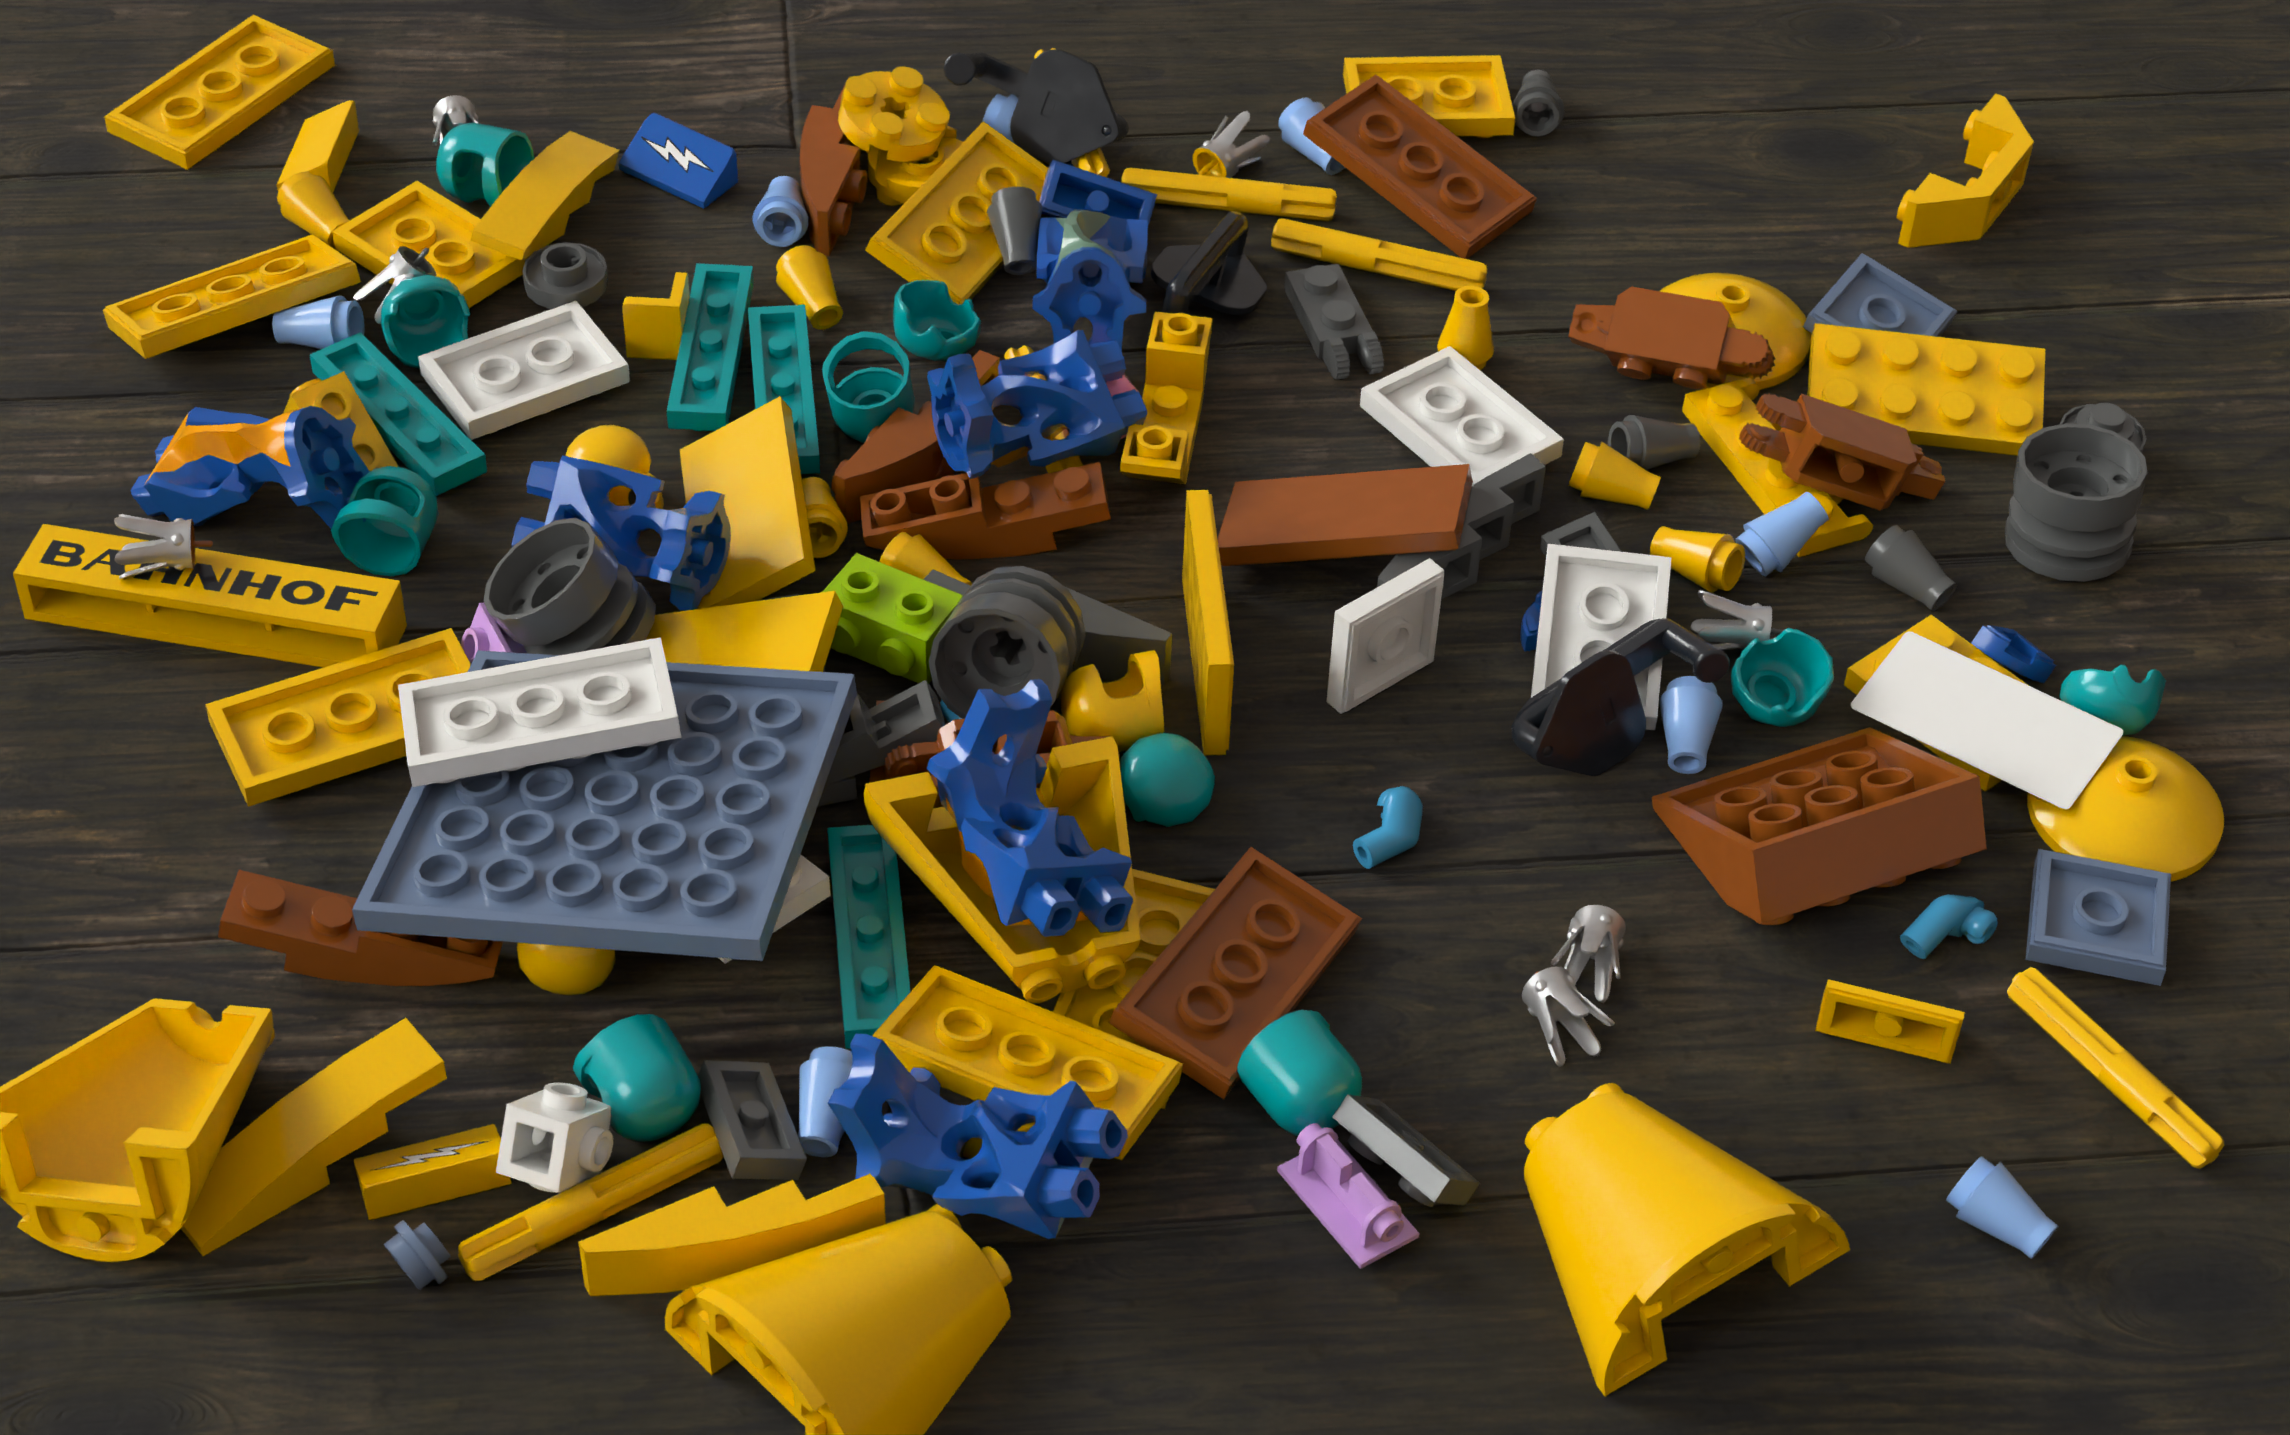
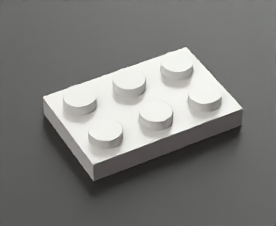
M577 301L418 356L422 377L470 440L494 433L505 427L541 414H546L557 408L593 395H598L630 382L628 363Z
M1451 346L1361 388L1360 407L1428 465L1436 467L1470 464L1473 480L1472 486L1483 478L1530 453L1544 465L1562 456L1564 439Z
M1548 544L1531 698L1561 679L1577 665L1594 654L1605 650L1641 625L1651 620L1666 618L1672 557ZM1663 658L1634 676L1646 717L1647 730H1655Z

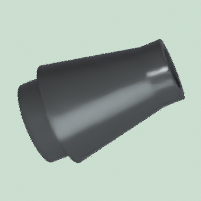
M1532 70L1523 77L1521 88L1512 104L1515 114V125L1532 136L1549 134L1563 120L1565 111L1563 101L1553 85L1552 77L1547 72Z
M1008 187L1001 189L992 195V204L987 209V215L1003 257L1004 270L1012 275L1031 273L1037 269V249L1042 204L1036 200L1035 192L1029 188Z
M1628 415L1623 421L1615 422L1612 425L1608 436V446L1645 470L1681 459L1695 458L1700 449V435L1697 427L1692 423L1679 424Z
M1898 525L1890 527L1873 543L1865 556V562L1873 568V577L1923 603L1933 612L1941 608L1957 588V583L1947 576L1913 530L1905 532Z

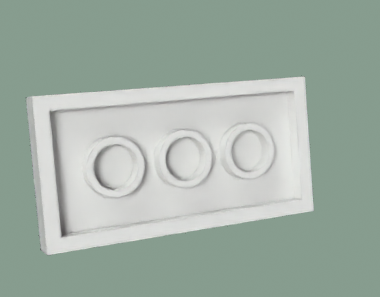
M661 637L398 685L407 764L413 787L433 783H450L460 778L498 771H515L526 766L568 758H585L595 753L633 746H650L660 741L682 738Z

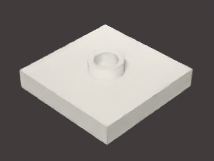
M1430 558L1335 611L1326 702L1340 714L1347 712L1434 661L1445 570Z

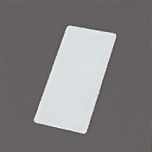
M1910 631L1901 637L1851 702L1852 709L2062 809L2071 808L2123 735V730L2111 723Z

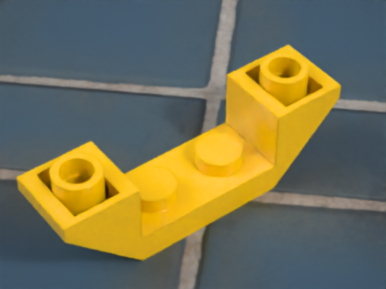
M1995 93L1981 111L1975 109L1972 112L1964 129L1963 139L1969 141L1964 163L1982 169L1981 176L1978 179L1971 177L1964 186L1930 173L1916 191L1909 189L1902 198L1897 212V220L1903 222L1898 241L1899 245L1910 248L1979 240L2023 186L2034 141L2006 97Z
M1155 312L1147 344L1145 387L1142 396L1147 409V417L1143 425L1133 424L1128 427L1120 462V472L1125 476L1186 484L1202 409L1212 318L1191 316L1185 313Z

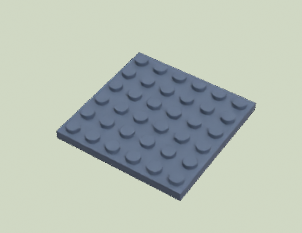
M478 650L468 672L560 655ZM666 662L682 738L660 741L650 746H633L595 753L585 758H568L526 766L515 771H498L460 778L450 783L412 786L352 908L357 930L763 961L857 696L855 675Z

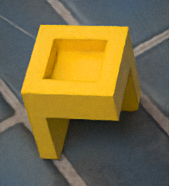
M675 273L670 299L626 297L624 299L622 311L627 357L677 360L690 298L688 273Z

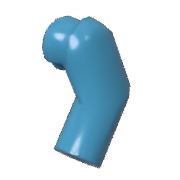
M1399 786L1386 789L1378 798L1377 805L1383 806V813L1380 816L1382 818V826L1355 839L1353 842L1355 856L1363 867L1370 869L1417 844L1423 805L1418 795L1409 787Z
M1942 895L1929 904L1901 934L1900 940L1913 955L1925 959L1947 935L1955 937L1965 935L1974 944L1986 942L1995 932L1998 921L1992 911L1984 909V902L1975 897Z

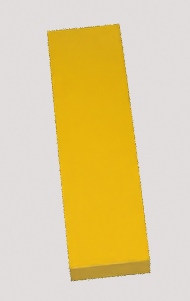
M569 131L546 147L524 167L499 195L473 229L470 241L521 261L528 258L535 251L564 235L569 214L590 202L595 181L614 171L620 150Z
M407 1018L341 1056L280 1099L220 1148L190 1216L181 1227L182 1231L200 1254L205 1256L330 1185L327 1166L387 1133L388 1125L385 1113L446 1080L444 1060Z
M871 1174L808 1200H805L794 1180H791L726 1207L713 1186L579 1241L584 1286L590 1296L668 1293L686 1290L723 1276L884 1225L885 1194Z

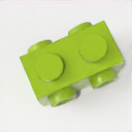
M856 553L822 591H836L843 605L831 648L837 652L851 655L885 669L891 674L902 676L917 683L926 680L929 684L932 681L929 659L934 638L950 617L963 595Z

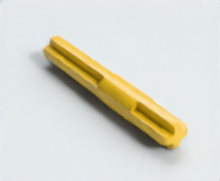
M1139 168L1125 169L1121 183L1157 194L1155 203L1321 221L1332 220L1336 209V191L1330 188Z
M1284 218L1278 219L1272 231L1271 247L1276 251L1457 291L1464 286H1477L1483 289L1487 279V266L1484 263Z
M2032 967L2015 975L2007 990L2009 999L2192 1167L2201 1169L2207 1164L2212 1163L2219 1156L2220 1151L2225 1145L2223 1137L2045 975Z
M700 1124L461 1241L458 1246V1255L463 1268L473 1281H481L719 1163L723 1158V1153L714 1128L710 1124Z

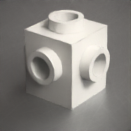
M549 1083L545 1085L544 1090L508 1103L506 1105L496 1173L529 1183L536 1189L561 1193L602 1173V1169L608 1162L613 1147V1135L609 1131L611 1106L587 1098L588 1092L586 1089L568 1083Z

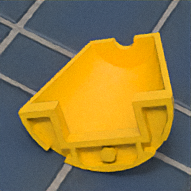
M1113 736L1052 748L1040 788H1036L1040 802L1047 808L1059 807V816H1074L1088 844L1094 851L1106 848L1131 859L1118 746ZM929 772L865 784L864 804L875 830L1015 985L1021 989L1028 1002L1034 1004L1042 1003L1052 999L1059 993L1072 991L1086 985L1094 990L1105 989L1118 983L1125 976L1127 970L1124 962L1133 954L1141 941L1132 864L1123 888L1132 896L1133 903L1125 925L1120 931L1100 933L1090 920L1076 921L1074 928L1067 931L1065 935L1044 937L1033 924L1006 926L1000 921L995 900L984 893L962 867V850L957 824L944 807L934 808L938 792Z
M154 998L0 1087V1197L23 1217L17 1227L49 1247L69 1255L94 1261H128L143 1257L163 1246L184 1225L190 1216L266 1049L274 1041L275 1031L273 1028L272 1010L269 1008L229 1005L222 1011V1021L216 1022L205 1010L196 1007L195 1002Z
M1606 1083L1599 1086L1586 1100L1568 1109L1558 1118L1547 1117L1540 1120L1529 1130L1525 1138V1145L1530 1150L1524 1167V1180L1597 1387L1604 1396L1609 1395L1667 1360L1661 1324L1663 1318L1769 1255L1772 1257V1266L1790 1287L1850 1251L1849 1242L1844 1231L1828 1213L1632 1095L1624 1093L1615 1083Z
M936 1204L927 1211L690 1287L674 1297L668 1304L665 1314V1330L711 1375L736 1359L805 1426L806 1435H924L1010 1319V1306L1004 1287L1011 1283L1012 1276L1008 1265L996 1250L988 1246L980 1249L962 1230L954 1213Z

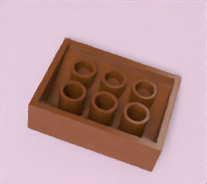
M1871 727L1651 797L1654 811L1724 902L1762 925L1786 923L1793 919L1794 913L1815 906L1843 904L1850 899L1851 894L1872 887L1899 885L1906 880L1907 875L1928 868L1944 869L1953 867L1961 862V857L1987 849L1980 776Z

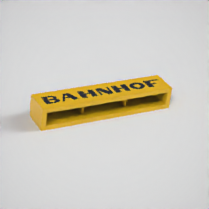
M48 524L41 526L13 572L25 619L323 668L398 645L407 627L401 584L398 580L195 548L194 569L185 568L184 570H177L174 567L167 566L119 580V576L125 572L156 564L120 565L114 560L116 554L122 551L126 544L148 540Z

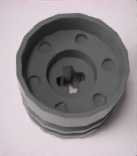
M2065 423L2042 428L2028 436L2018 450L2013 479L2014 495L2009 502V516L2005 526L2006 547L2016 561L2035 573L2065 581L2085 582L2108 577L2123 568L2132 552L2133 534L2137 527L2136 512L2142 502L2147 477L2145 456L2133 442L2118 433L2093 425Z
M577 518L555 520L534 530L515 544L496 565L486 584L484 604L489 615L513 641L522 644L528 654L565 655L646 640L655 621L656 604L647 589L640 582L636 581L627 566L619 564L612 549L589 523Z
M1025 566L998 567L976 578L934 638L929 667L935 690L947 708L962 719L966 718L978 689H992L995 693L1007 696L1019 692L1033 679H1041L1048 686L1053 704L1062 690L1067 677L1071 674L1073 667L1081 656L1086 633L1080 607L1069 590L1049 574Z

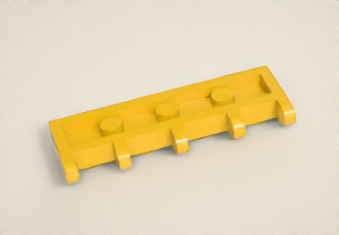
M1743 378L1685 394L1682 412L1697 427L1700 435L1764 514L1797 499L1806 491L1811 493L1823 506L1829 520L1821 525L1796 554L1798 557L1862 540L1871 533L1873 524L1865 515L1860 514L1848 518L1837 505L1844 498L1794 482L1783 473L1780 461L1750 451L1749 448H1746L1741 443L1739 434L1747 423L1759 424L1761 427L1766 426L1778 431L1782 428L1778 424L1768 422L1755 410L1756 405L1752 400L1758 395L1759 386L1752 378Z

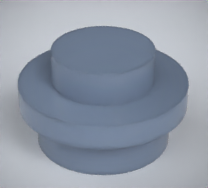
M404 1220L394 1226L397 1234L383 1245L419 1290L434 1279L440 1284L448 1278L440 1265L450 1258L451 1255L424 1222L413 1231Z

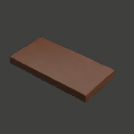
M1376 74L1306 121L1303 132L1304 136L1463 259H1468L1533 211L1537 197Z
M1470 464L1235 482L1218 536L1221 566L1456 550L1459 548L1473 483Z
M1250 847L1117 1005L1112 1013L1109 1024L1148 1050L1179 1061L1183 1064L1182 1072L1224 1099L1240 1079L1238 1077L1237 1065L1242 1052L1267 1025L1295 1010L1354 935L1362 918L1256 849Z

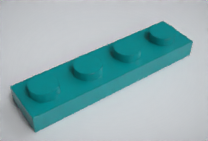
M696 263L667 406L669 429L716 431L728 424L747 324L748 308L750 307L754 286L753 266Z
M805 304L749 307L748 320L755 409L780 396L792 411L801 474L820 473Z
M361 332L310 354L312 372L318 378L325 380L345 372L388 449L410 471L417 473L427 481L436 496L487 472L485 453Z
M873 825L828 828V848L845 1049L850 1048V1043L855 1034H868L872 1036L911 992L897 853L879 835Z

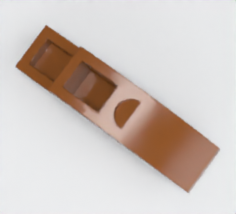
M844 87L833 108L811 106L804 124L800 143L801 197L808 216L807 231L816 251L825 256H830L839 235H847L851 224L852 208L855 203L863 202L867 189V172L860 170L861 149L845 136L838 122Z
M981 350L972 357L981 386L989 383L999 375L998 365L1000 357ZM932 401L925 402L918 415L898 407L881 426H876L871 430L866 442L849 460H843L839 464L833 475L832 491L835 493V502L844 515L847 524L862 520L860 496L932 481L945 476H953L958 472L949 466L938 444L932 418Z
M1100 462L1069 467L1056 472L1020 480H1011L984 488L979 477L970 479L967 473L860 496L862 530L866 546L885 550L895 536L905 532L912 537L921 535L944 559L1014 557L1057 550L1056 531L1111 520L1106 483Z
M239 870L220 919L218 938L285 953L284 971L322 979L387 986H434L493 978L504 941L360 931L356 928L352 912L357 898Z

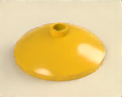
M1706 273L1683 278L1660 290L1661 292L1722 302L1730 314L1736 329L1748 330L1751 334L1757 332L1758 335L1762 334L1764 339L1768 340L1773 352L1772 355L1775 357V366L1772 367V372H1768V376L1764 375L1761 379L1760 377L1754 379L1753 376H1749L1759 386V390L1778 385L1790 379L1800 371L1808 358L1812 333L1803 328L1807 319L1806 316L1789 297L1765 282L1737 274ZM1727 374L1725 383L1746 377ZM1707 383V387H1706V388L1713 387V386H1717V385H1716V384Z
M2122 736L2071 808L2062 809L2030 793L2027 795V806L2032 823L2044 842L2054 852L2170 873L2171 882L2195 873L2208 863L2218 848L2224 828L2222 805L2217 793L2208 780L2193 765L2173 751L2158 744L2133 737Z

